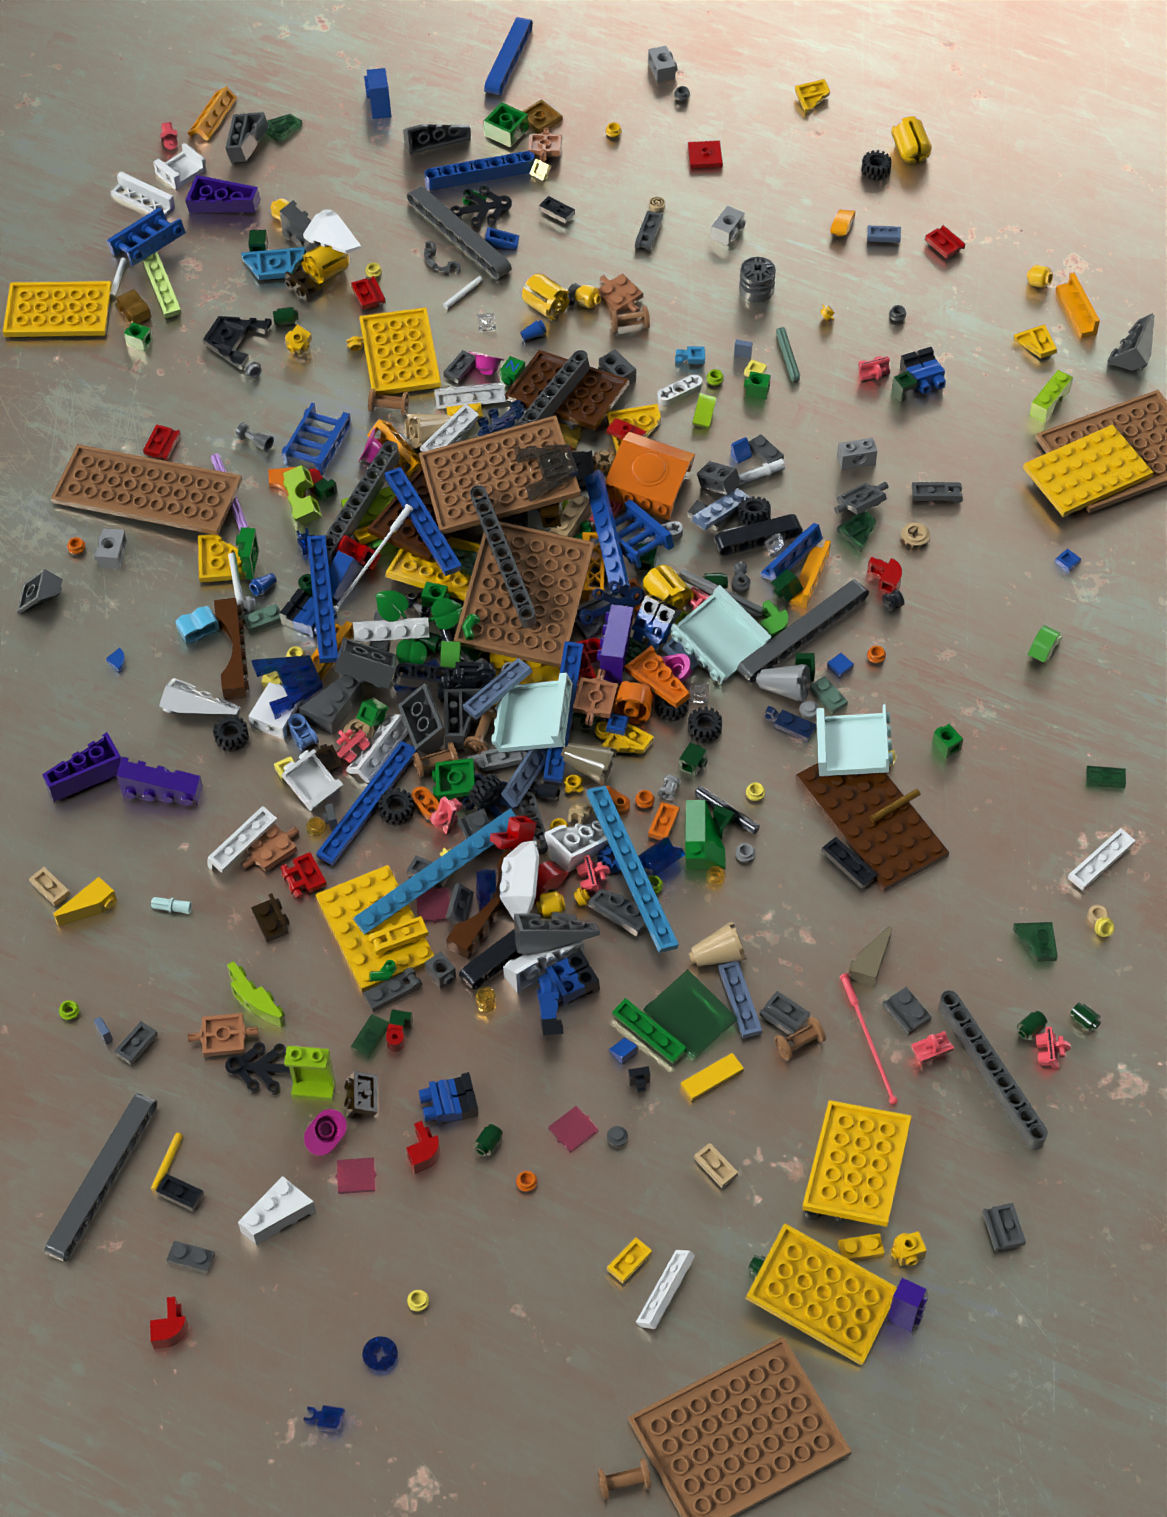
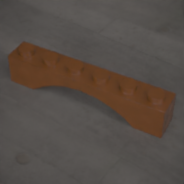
M236 598L214 600L215 617L218 620L219 627L228 635L233 644L231 659L225 670L221 673L224 700L247 698L246 690L250 689L249 681L245 679V675H248L247 664H243V660H247L245 649H242V645H245L244 634L240 633V630H244L243 621L239 619V616L242 615L241 604L237 605Z
M506 849L497 862L498 883L491 900L475 916L455 925L446 938L448 950L468 959L472 953L474 954L477 951L480 940L487 936L491 923L496 922L501 908H505L500 899V883L503 859L512 852L511 850Z

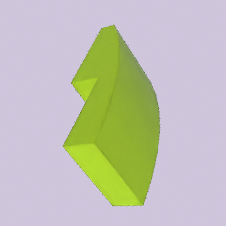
M699 394L692 425L709 429L717 397Z

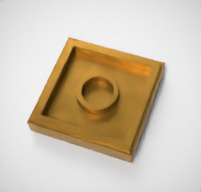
M542 99L522 111L528 114L529 128L537 134L543 133L544 128L547 130V128H551L563 120V115Z

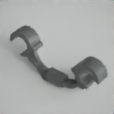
M432 241L425 242V260L432 269L450 274V269L457 268V275L461 272L460 264L455 261L448 262V265L445 267H439L437 263L429 258L430 255H436V244Z

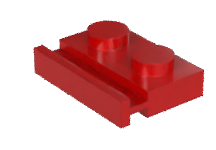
M944 225L940 229L937 228L925 235V241L946 259L957 254L959 250L965 249L966 244Z
M374 276L371 279L365 278L351 283V287L362 310L378 306L382 302L383 304L386 303L385 297Z
M156 424L143 449L144 455L159 459L162 457L168 461L181 435L180 430L175 431L173 428Z

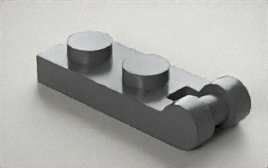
M647 211L635 241V248L640 249L642 247L652 251L653 243L663 220L662 213Z
M912 482L913 501H953L955 503L963 501V494L961 493L962 484L959 482Z
M413 967L405 969L403 973L363 993L373 1012L422 987L423 983L420 978L415 976L416 972ZM409 980L410 983L405 985L404 982Z

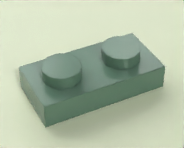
M276 603L243 615L242 618L250 634L280 623L279 613L281 611Z
M825 676L810 685L809 689L832 714L848 705L846 698Z

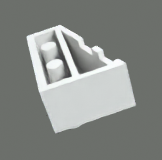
M282 1176L238 1221L241 1233L255 1245H258L279 1233L286 1226L297 1223L302 1217L315 1213L316 1209L314 1201Z

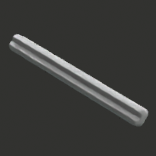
M682 569L679 574L683 581L711 595L714 589L718 587V585L685 569ZM724 589L746 612L756 617L761 616L763 612L761 606Z

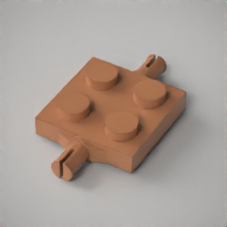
M544 128L543 133L530 134L528 151L532 152L534 157H540L541 161L543 159L546 161V156L551 158L560 157L562 134H550L549 128H547V131Z
M623 273L613 280H609L606 275L600 277V281L605 284L598 289L601 300L614 310L616 314L626 309H630L632 312L640 311V308L635 303L643 298V292Z
M602 669L598 670L597 678L588 679L581 677L575 697L573 712L586 714L585 724H589V726L593 725V720L596 716L611 717L618 684L604 680L606 674L604 669L603 671Z
M276 824L272 825L246 850L250 857L241 862V866L246 870L251 865L256 864L267 872L298 851L296 845L290 839L299 834V830L294 827L288 832H284Z
M243 1013L202 1017L200 1033H188V1042L201 1041L204 1057L245 1053L244 1042L246 1036L258 1035V1027L245 1028Z

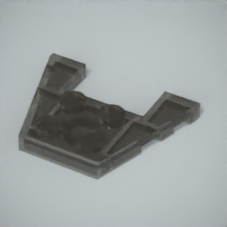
M569 444L546 445V448L529 446V448L520 449V446L513 447L518 463L536 458L543 481L525 485L530 502L579 475Z

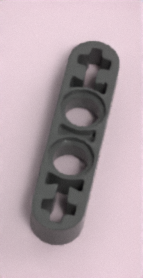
M527 791L518 806L521 816H526L529 813L536 815L530 819L536 822L535 828H539L540 831L534 833L532 841L537 842L540 839L541 846L537 844L536 847L539 855H542L548 851V845L544 836L545 828L535 795ZM525 800H528L530 806L526 805Z

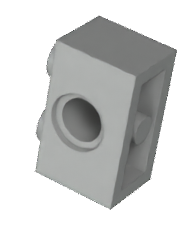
M667 46L648 49V62L657 82L675 79V72L678 70L677 63L673 61L672 52H669Z
M727 206L711 226V239L729 245L732 240L736 239L740 229L744 228L746 223L744 220L745 213Z
M873 438L838 443L837 459L841 470L876 465L877 448Z
M103 528L102 535L98 537V549H95L94 559L97 560L99 568H121L127 545L125 530Z

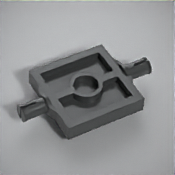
M887 482L877 486L864 483L838 496L837 503L839 505L834 507V511L836 514L844 510H850L857 515L862 514L867 509L878 506L881 502L887 500L886 493L882 491L888 489L889 486Z

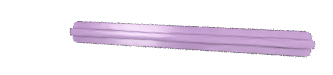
M212 454L211 461L215 470L227 473L220 454ZM235 496L230 508L240 531L241 527L249 526L237 496Z

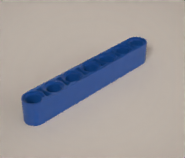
M516 17L486 79L485 93L502 94L532 31V19Z
M530 151L429 168L424 172L425 187L428 190H438L528 174L535 161L534 154Z

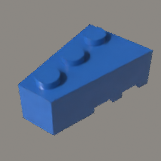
M386 69L366 70L367 76H364L367 99L370 98L372 119L391 117Z

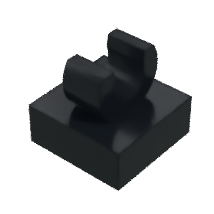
M649 1066L628 1069L629 1085H636L637 1092L646 1091V1083H650Z

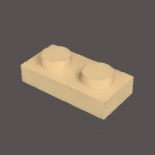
M45 867L29 878L30 883L54 906L70 895L69 890Z
M711 1143L694 1155L697 1163L721 1188L738 1176V1172Z

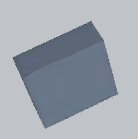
M736 339L734 356L751 359L753 342Z
M98 1017L93 1020L105 1044L107 1045L112 1042L113 1038L110 1030L103 1019Z

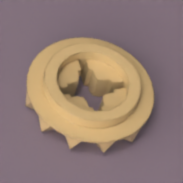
M602 449L600 452L595 451L593 455L594 470L599 469L603 473H609L616 453L610 452L609 449L607 451ZM601 458H603L604 460L608 459V462L601 461Z
M909 523L903 527L901 539L905 541V544H911L912 547L914 545L921 547L922 544L926 545L930 539V531L921 523ZM917 531L918 536L914 538L913 535Z
M357 718L348 721L344 726V734L349 729L354 732L349 739L356 734V730L359 731L360 729L366 734L365 737L368 740L374 734V727L365 724Z

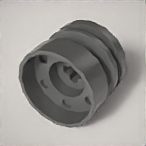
M751 257L742 263L739 291L744 299L759 303L769 300L773 296L776 268L771 260L764 257Z

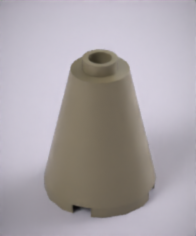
M569 743L568 746L564 745L561 752L564 762L601 785H604V782L607 781L613 765L611 758L616 755L615 748Z

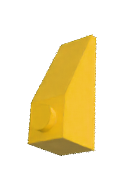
M97 877L54 912L53 916L58 926L103 913L105 910L113 907L117 898L114 890L100 877Z

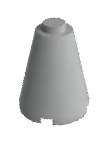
M800 664L763 669L757 674L756 683L759 684L761 689L799 702H804L808 696L809 689L806 687L807 682H810V669L807 665Z

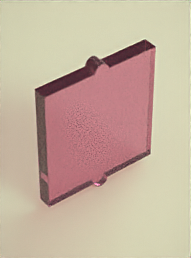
M431 888L417 898L418 917L422 916L424 922L433 921V923L447 920L445 918L450 903L449 888Z
M577 1106L548 1127L557 1138V1142L562 1143L570 1153L598 1132V1128L589 1120V1116H585Z
M374 1157L337 1160V1175L335 1177L338 1180V1194L375 1191V1177L377 1173L374 1168Z

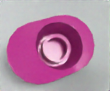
M469 351V353L475 355L476 368L484 375H493L498 370L500 362L504 361L501 358Z
M373 428L358 463L364 461L371 464L382 447V444L374 437L375 428Z
M682 653L661 657L664 664L672 670L673 675L681 683L685 682L689 675L692 674L690 659L687 655Z
M327 1109L316 1116L304 1133V1143L309 1152L322 1156L333 1150L346 1132L347 1123L342 1113L337 1110Z

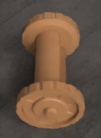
M642 306L641 312L616 315L614 310L610 311V323L613 333L618 332V327L644 324L645 328H650V316L647 306Z
M370 389L368 398L369 412H373L375 407L400 409L402 415H407L409 406L408 392H404L402 397L378 395L376 394V389Z
M489 709L477 719L480 722L475 735L466 737L464 741V747L467 750L480 754L482 751L489 749V745L484 739L489 725H494V719L497 718L496 711Z
M453 742L448 743L447 750L419 757L417 752L413 753L414 766L420 778L424 777V770L434 768L436 762L459 760ZM423 761H429V765H423Z
M815 1017L808 1019L809 1026L785 1039L781 1035L774 1037L776 1047L786 1061L793 1058L792 1051L816 1039L822 1043L826 1040L823 1027ZM792 1041L794 1046L790 1047L787 1042Z
M645 1458L640 1459L639 1468L606 1476L602 1468L597 1469L598 1485L601 1488L604 1500L609 1499L610 1490L643 1482L646 1489L652 1488L651 1474Z

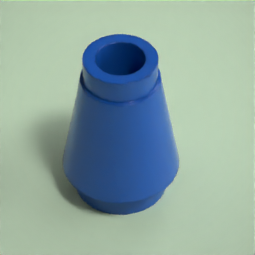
M535 320L521 331L520 334L523 340L526 341L544 336L547 330L542 320Z
M273 573L253 579L249 584L250 591L255 596H262L277 582V579Z

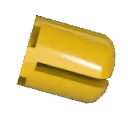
M908 116L903 118L902 122L896 127L893 125L891 134L904 162L915 164L916 156L920 163L930 156L932 144L922 121L916 119L915 116Z
M319 245L302 255L304 261L301 262L305 273L311 275L316 283L320 285L349 267L350 259L348 254L333 250L332 246L327 245L324 247Z
M540 273L532 275L525 282L530 287L523 286L522 299L525 303L550 320H556L554 317L560 311L564 313L570 302V299H568V293L570 292Z
M659 565L651 569L644 577L643 589L647 595L653 594L682 611H685L683 607L694 597L692 590L671 566Z

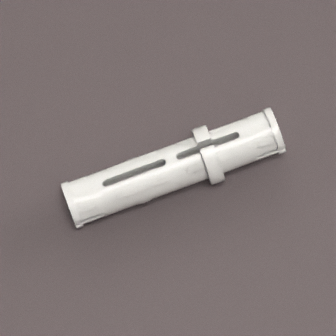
M781 458L769 464L763 463L758 468L739 474L741 483L738 486L764 476L769 477L772 473L786 469L783 459Z

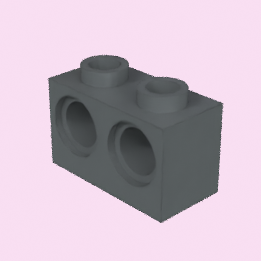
M615 349L599 358V370L629 379V385L636 381V368Z
M709 461L697 473L701 488L729 495L741 483L736 468Z

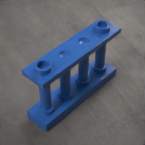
M157 208L106 241L111 254L116 256L124 251L127 253L131 265L135 266L186 232L180 218L170 223L166 220L163 209Z
M311 403L309 408L305 409L303 418L287 446H284L282 449L284 464L288 465L293 457L313 463L316 469L320 471V475H324L351 427L350 413L343 412L340 418L335 419L316 413L315 403ZM313 420L334 425L335 428L327 431L310 425ZM308 432L328 438L326 443L321 444L304 439L303 437ZM299 445L321 452L319 456L314 457L296 450Z
M631 499L625 502V514L614 520L615 526L617 527L627 520H633L634 523L617 533L622 554L627 558L628 562L641 568V556L659 545L664 546L669 551L674 547L671 533ZM638 528L645 530L627 542L622 540L623 537ZM648 537L655 539L637 551L632 548Z

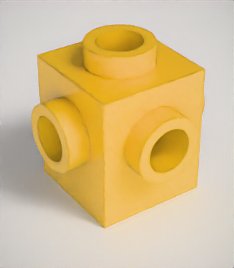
M297 324L293 331L290 330L285 337L287 349L291 353H297L298 355H301L303 351L306 352L311 345V333Z
M919 1231L911 1234L902 1233L894 1239L891 1252L894 1260H898L900 1266H913L919 1260L925 1259L927 1249Z

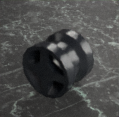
M898 589L882 596L883 604L888 611H893L895 607H902L905 603L903 595Z

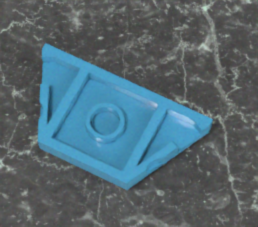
M305 247L243 252L241 256L258 280L285 278V272L287 271L292 275L296 272L304 258L302 255L306 254Z

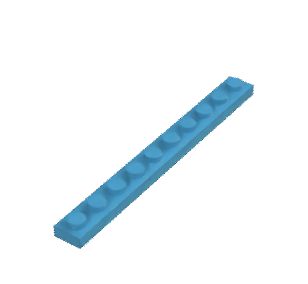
M606 785L588 789L586 793L658 952L662 953L677 949L679 945Z
M510 808L356 915L353 920L364 935L494 845L490 841V834L507 832L509 817L516 816Z

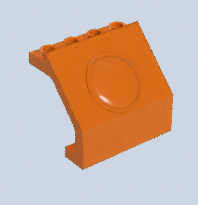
M628 432L622 439L605 480L609 500L625 505V502L631 499L646 513L669 520L686 472L691 471L696 454Z

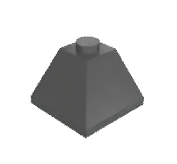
M46 569L30 578L23 584L17 613L21 614L58 596L62 591L61 584L63 579Z

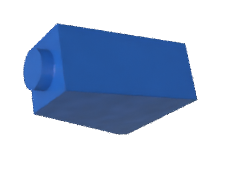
M340 551L337 552L329 567L332 599L336 601L342 598L364 568L354 558Z

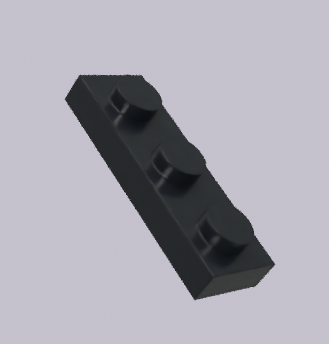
M837 837L822 847L821 852L862 890L876 879L877 874Z

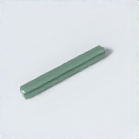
M784 327L777 328L776 334L790 378L793 382L799 381L800 373L786 329Z

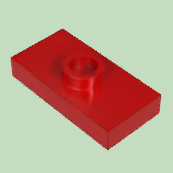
M615 418L607 428L608 434L621 440L628 432L643 437L646 436V431L618 418Z

